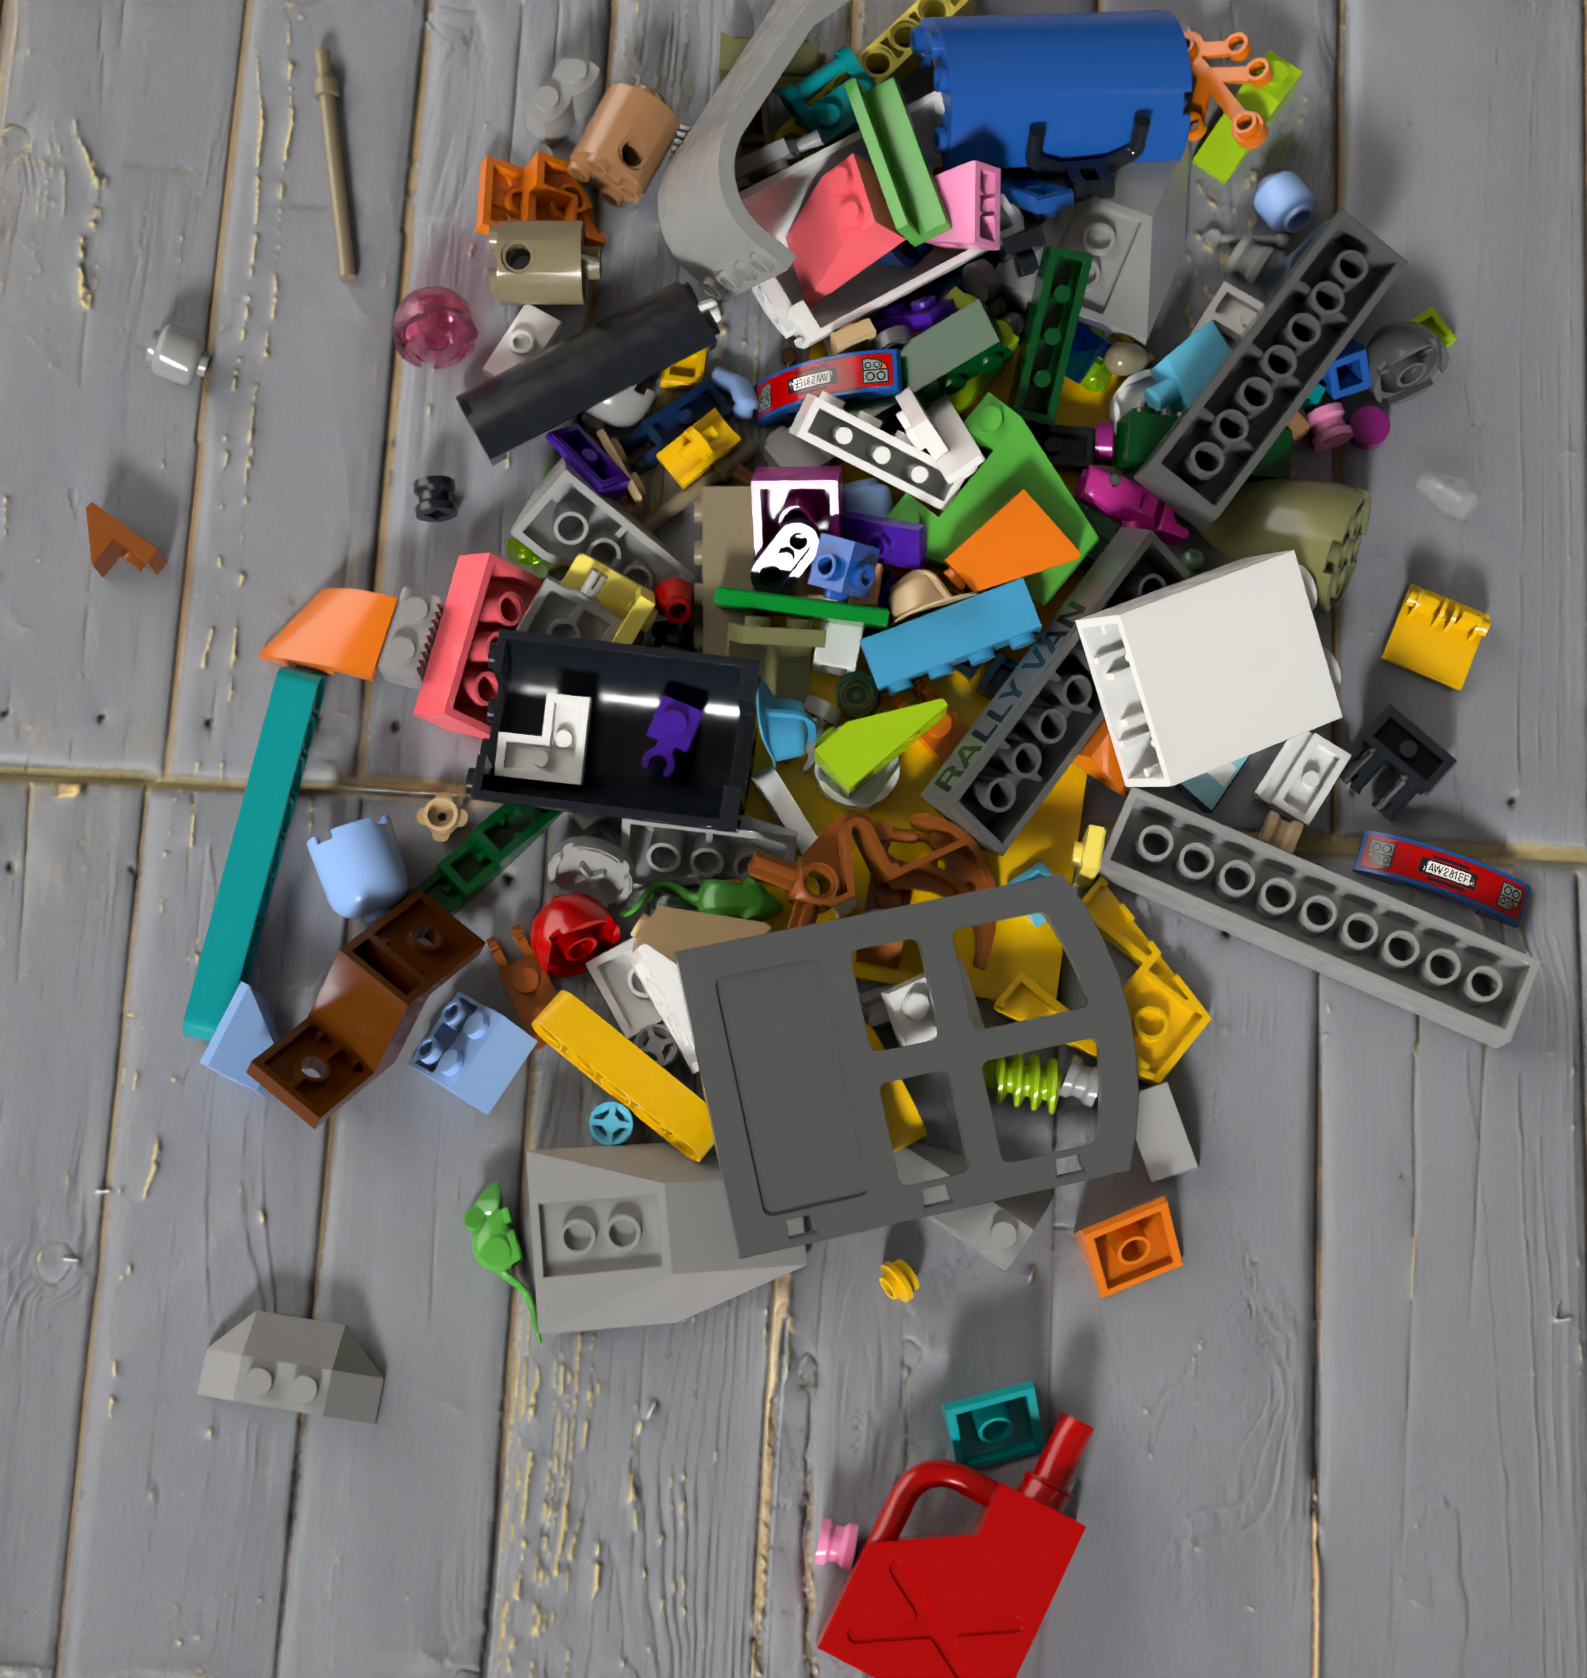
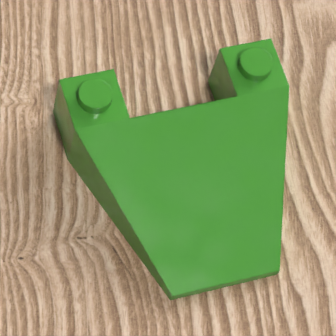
M988 392L963 422L977 446L989 454L984 463L939 517L906 492L886 518L926 525V565L945 572L948 567L943 560L1011 498L1024 489L1082 554L1074 561L1021 577L1025 581L1032 602L1045 606L1100 539L1022 417ZM1009 581V582H1006V583H1003V584H1000V585H996V586H993V587H991V588H997V587H999V586L1005 585V584L1010 583V582H1012V581Z

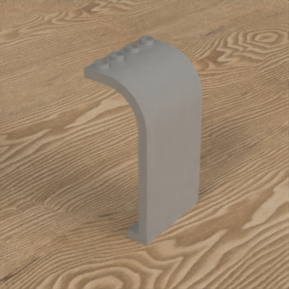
M776 0L664 171L658 194V215L663 236L670 251L680 265L701 283L705 293L715 299H722L725 302L787 271L797 255L763 229L746 209L738 192L735 179L736 151L745 129L813 26L850 0Z

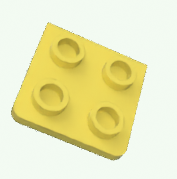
M578 554L561 582L569 587L581 589L592 568L598 569L599 575L601 572L605 573L608 579L603 584L596 598L602 606L623 617V622L611 642L632 645L639 631L641 630L646 633L657 616L658 610L654 609L656 604L654 592L588 554Z

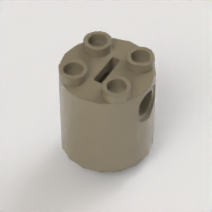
M500 220L498 225H489V249L494 252V257L497 260V268L489 269L490 293H494V298L499 299L501 305H584L586 302L587 280H601V246H586L584 220ZM520 256L530 257V262L525 268L513 269V264Z

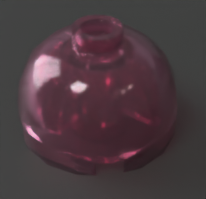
M426 286L412 291L403 298L394 314L395 348L402 359L417 367H421V362H436L434 364L435 369H441L460 363L470 356L474 350L473 342L476 337L478 339L476 319L468 302L452 289L442 286Z

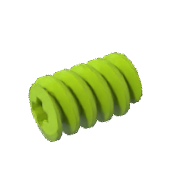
M1022 1053L1012 1055L1009 1061H1007L1006 1057L988 1060L983 1064L982 1071L987 1094L991 1089L995 1090L998 1104H1002L1007 1094L1011 1093L1014 1107L1019 1108L1024 1098L1029 1097L1032 1111L1036 1112L1044 1100L1047 1101L1049 1115H1054L1062 1082V1071L1059 1072L1056 1058H1050L1044 1068L1041 1067L1038 1054H1033L1026 1065H1024Z

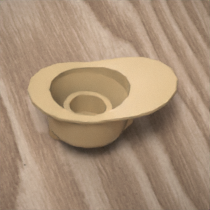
M914 570L893 584L890 589L888 604L893 623L889 625L888 629L978 595V593L970 592L952 596L935 573L929 570Z

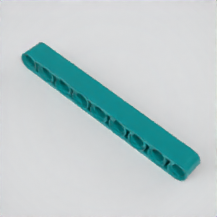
M281 667L276 675L184 1016L183 1035L186 1037L210 1042L241 981L246 984L249 982L324 698L326 686L324 675Z

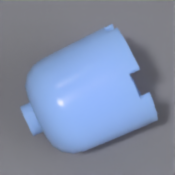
M389 815L380 817L381 820L377 822L378 825H375L373 818L369 817L331 829L333 838L320 843L319 837H313L306 842L327 900L332 909L342 917L349 919L364 917L366 924H372L390 911L389 908L399 904L407 895L409 888L408 875Z

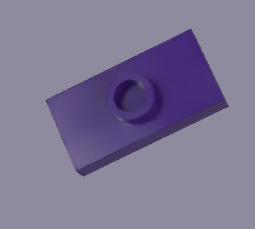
M850 511L842 516L843 539L880 548L877 563L914 570L922 569L926 566V525Z

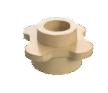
M439 792L435 795L434 799L427 803L425 808L418 810L416 819L421 826H427L432 832L434 841L445 843L450 839V834L456 828L464 827L468 823V814L465 810L456 807L449 793ZM440 814L446 815L444 821L438 819Z

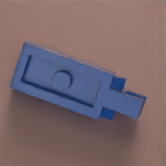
M1001 174L1000 195L1004 193L1010 205L1015 204L1020 211L1032 212L1035 218H1052L1058 216V210L1074 207V192L1070 188L1031 176L1016 178L1007 174Z

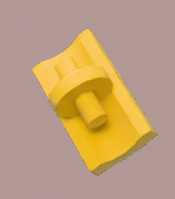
M714 408L656 454V457L684 490L740 445L742 439L728 426L720 413Z

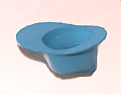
M764 681L759 682L756 696L758 723L762 740L773 760V767L776 768V762L800 757L804 754L807 744L817 740L816 722L814 718L806 714L803 702L773 696L768 685Z

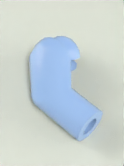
M717 366L710 381L716 388L731 394L732 399L735 401L732 406L733 416L741 420H750L753 417L754 409H758L759 399L752 383L745 377Z

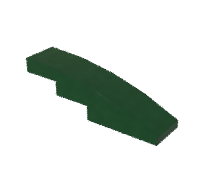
M503 804L471 830L470 838L437 864V870L404 897V900L420 889L452 916L455 915L517 859L564 811Z

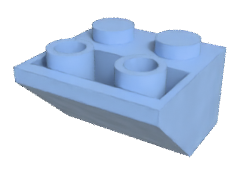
M458 991L453 1000L444 1007L440 1019L429 1035L418 1045L409 1065L466 1103L488 1115L538 1041L502 1014Z

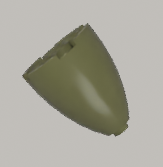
M1273 478L1245 481L1218 519L1203 530L1199 531L1197 529V531L1209 546L1228 564L1246 557L1294 550L1298 565H1302L1308 570L1316 586L1317 603L1313 610L1329 614L1330 610L1335 611L1341 603L1357 563L1354 561L1359 551L1361 535H1365L1367 532L1372 496L1371 492L1360 488L1312 479Z

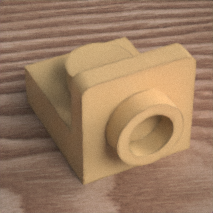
M869 318L856 323L850 322L844 324L836 332L823 339L822 345L828 356L872 350L871 343L876 337V330Z

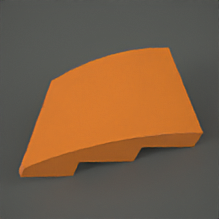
M537 151L525 168L486 155L480 163L476 232L489 236V225H498L500 220H584L586 246H601L602 249L606 244L604 233H598L590 214L593 206L589 196L582 188V182L572 177L567 171V167L570 164L569 161Z
M322 589L261 651L259 657L263 660L299 669V666H303L335 676L339 672L375 682L378 673L377 664L399 599L385 594L358 589Z

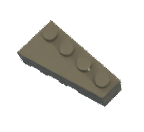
M702 486V497H694V523H702L703 540H694L695 566H703V583L694 584L695 608H703V626H695V651L726 656L728 622L744 623L745 616H755V613L717 608L714 604L715 591L719 586L755 591L751 582V570L755 562L751 486Z

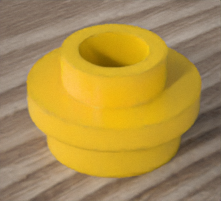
M897 1259L893 1263L887 1261L880 1267L882 1276L879 1278V1282L884 1292L892 1300L898 1298L904 1303L914 1298L913 1292L919 1289L920 1284L910 1266L902 1259Z

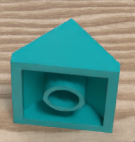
M1032 1380L940 1404L954 1461L977 1470L1043 1452L1045 1448L1036 1392Z

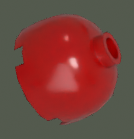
M580 893L558 895L549 899L534 918L530 928L531 947L542 971L546 974L547 971H552L555 978L561 979L577 976L588 971L585 963L594 959L595 956L601 954L605 949L609 951L616 947L621 937L620 927L609 910L594 897Z

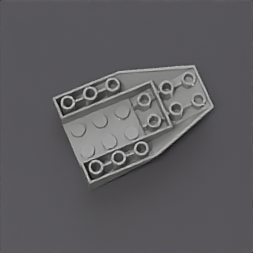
M1188 140L1180 161L1133 162L1110 173L1115 182V195L1113 198L1100 200L1098 196L1087 197L1083 202H1074V207L1058 210V216L1052 218H1035L1032 212H1022L1025 227L1023 232L1042 227L1046 240L1044 246H1055L1093 255L1078 321L1106 331L1102 345L1108 348L1116 342H1134L1145 349L1184 255L1190 145ZM1048 175L1044 179V181L1066 187L1064 179ZM1044 246L1039 251L1034 252L1039 266ZM1013 259L1000 262L995 269L1000 282L998 294L1005 299L1008 309L1025 315L1032 300L1038 270L1034 274L1018 278Z
M666 1143L526 1150L538 1333L541 1335L678 1323L807 1265L806 1244L739 1259L717 1155L707 1153L700 1162H695L683 1155L672 1145ZM803 1217L786 1220L789 1231L788 1236L804 1233Z

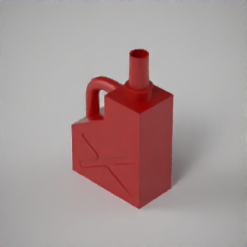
M1061 1413L1033 1471H1023L1025 1475L1017 1490L967 1465L947 1459L923 1461L905 1471L891 1489L868 1538L864 1539L851 1571L849 1570L816 1638L817 1648L873 1678H1016L1086 1528L1085 1525L1063 1515L1069 1499L1073 1498V1494L1067 1490L1095 1429L1067 1414ZM931 1488H948L982 1505L970 1531L900 1536L915 1503L923 1493Z

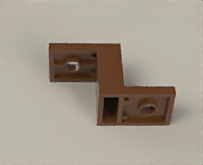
M418 889L339 949L308 1017L252 1060L246 1073L312 1128L316 1129L396 1062L429 995L477 957L486 942ZM425 938L428 941H430L433 946L424 945L420 943L417 939ZM302 1069H314L321 1077H309Z

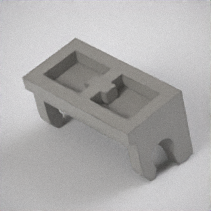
M1165 1082L1139 1091L1135 1139L1151 1183L1200 1168L1169 1083Z

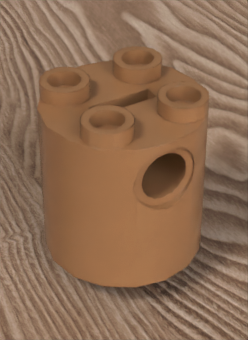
M624 83L612 84L605 92L574 148L567 171L575 179L587 182L600 191V198L610 205L620 206L622 201H639L645 195L677 136V131L680 127L679 120L666 105L663 96L654 89L643 85L636 87Z

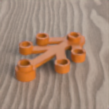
M1183 32L1188 47L1191 71L1197 77L1189 113L1191 114L1190 126L1193 123L1198 124L1193 130L1189 131L1187 140L1197 141L1206 133L1207 125L1205 118L1210 97L1212 96L1233 122L1231 128L1232 135L1240 147L1254 149L1262 145L1268 136L1267 124L1257 112L1245 111L1225 85L1252 84L1257 88L1266 86L1273 78V70L1267 60L1256 58L1250 61L1247 66L1210 67L1205 59L1230 57L1235 62L1247 59L1252 52V44L1244 33L1237 32L1230 35L1226 41H1204L1197 32ZM1243 43L1239 50L1233 51L1237 45ZM1265 69L1261 75L1254 77L1257 71ZM1251 124L1249 128L1243 130L1246 126Z

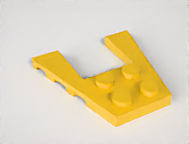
M1101 876L1081 901L1087 908L1101 936L1139 966L1138 970L1122 989L1130 1013L1137 1056L1138 1079L1149 1085L1157 1086L1212 1018L1178 973L1175 975L1160 956L1162 952L1152 940L1149 942L1134 922L1135 917L1124 903L1120 904L1107 887L1109 883ZM1022 971L992 1006L995 1011L1018 1022L1070 1011ZM1090 1039L1066 1044L1097 1059L1096 1044Z

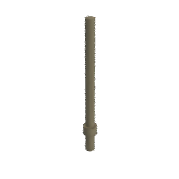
M321 48L314 51L317 77L313 81L315 99L320 103L339 277L342 281H351L356 278L336 107V100L339 98L338 81L333 77L330 51Z
M752 438L747 439L684 490L681 489L639 522L653 533L694 502V497H700L702 495V486H715L719 482L724 484L731 479V474L737 464L745 463L760 451L758 445Z

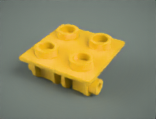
M1411 583L1381 659L1461 691L1482 636L1485 637L1490 628V615Z

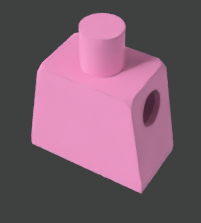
M974 160L933 176L952 229L926 241V243L954 249L1000 250L1001 169Z

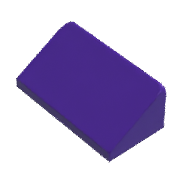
M579 424L570 425L546 434L545 438L599 495L614 501L622 499L631 479Z

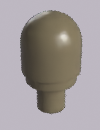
M1116 342L1106 350L1104 362L1106 368L1112 374L1131 376L1144 369H1150L1154 364V356L1152 353L1146 352L1137 343Z

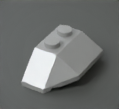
M256 1310L206 1349L197 1394L233 1402L376 1424L385 1378L347 1325Z

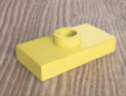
M1089 824L1082 841H1074L1070 860V867L1076 868L1073 886L1088 889L1099 872L1106 835L1105 827Z

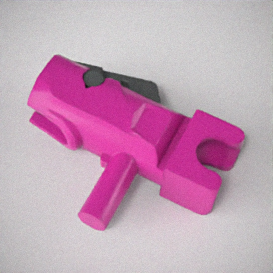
M1089 464L1087 469L1084 468L1082 470L1073 495L1078 506L1101 519H1108L1110 517L1120 521V527L1152 530L1162 542L1169 545H1179L1188 538L1189 531L1185 527L1178 525L1174 519V515L1182 516L1134 479L1138 471L1122 470L1111 466Z

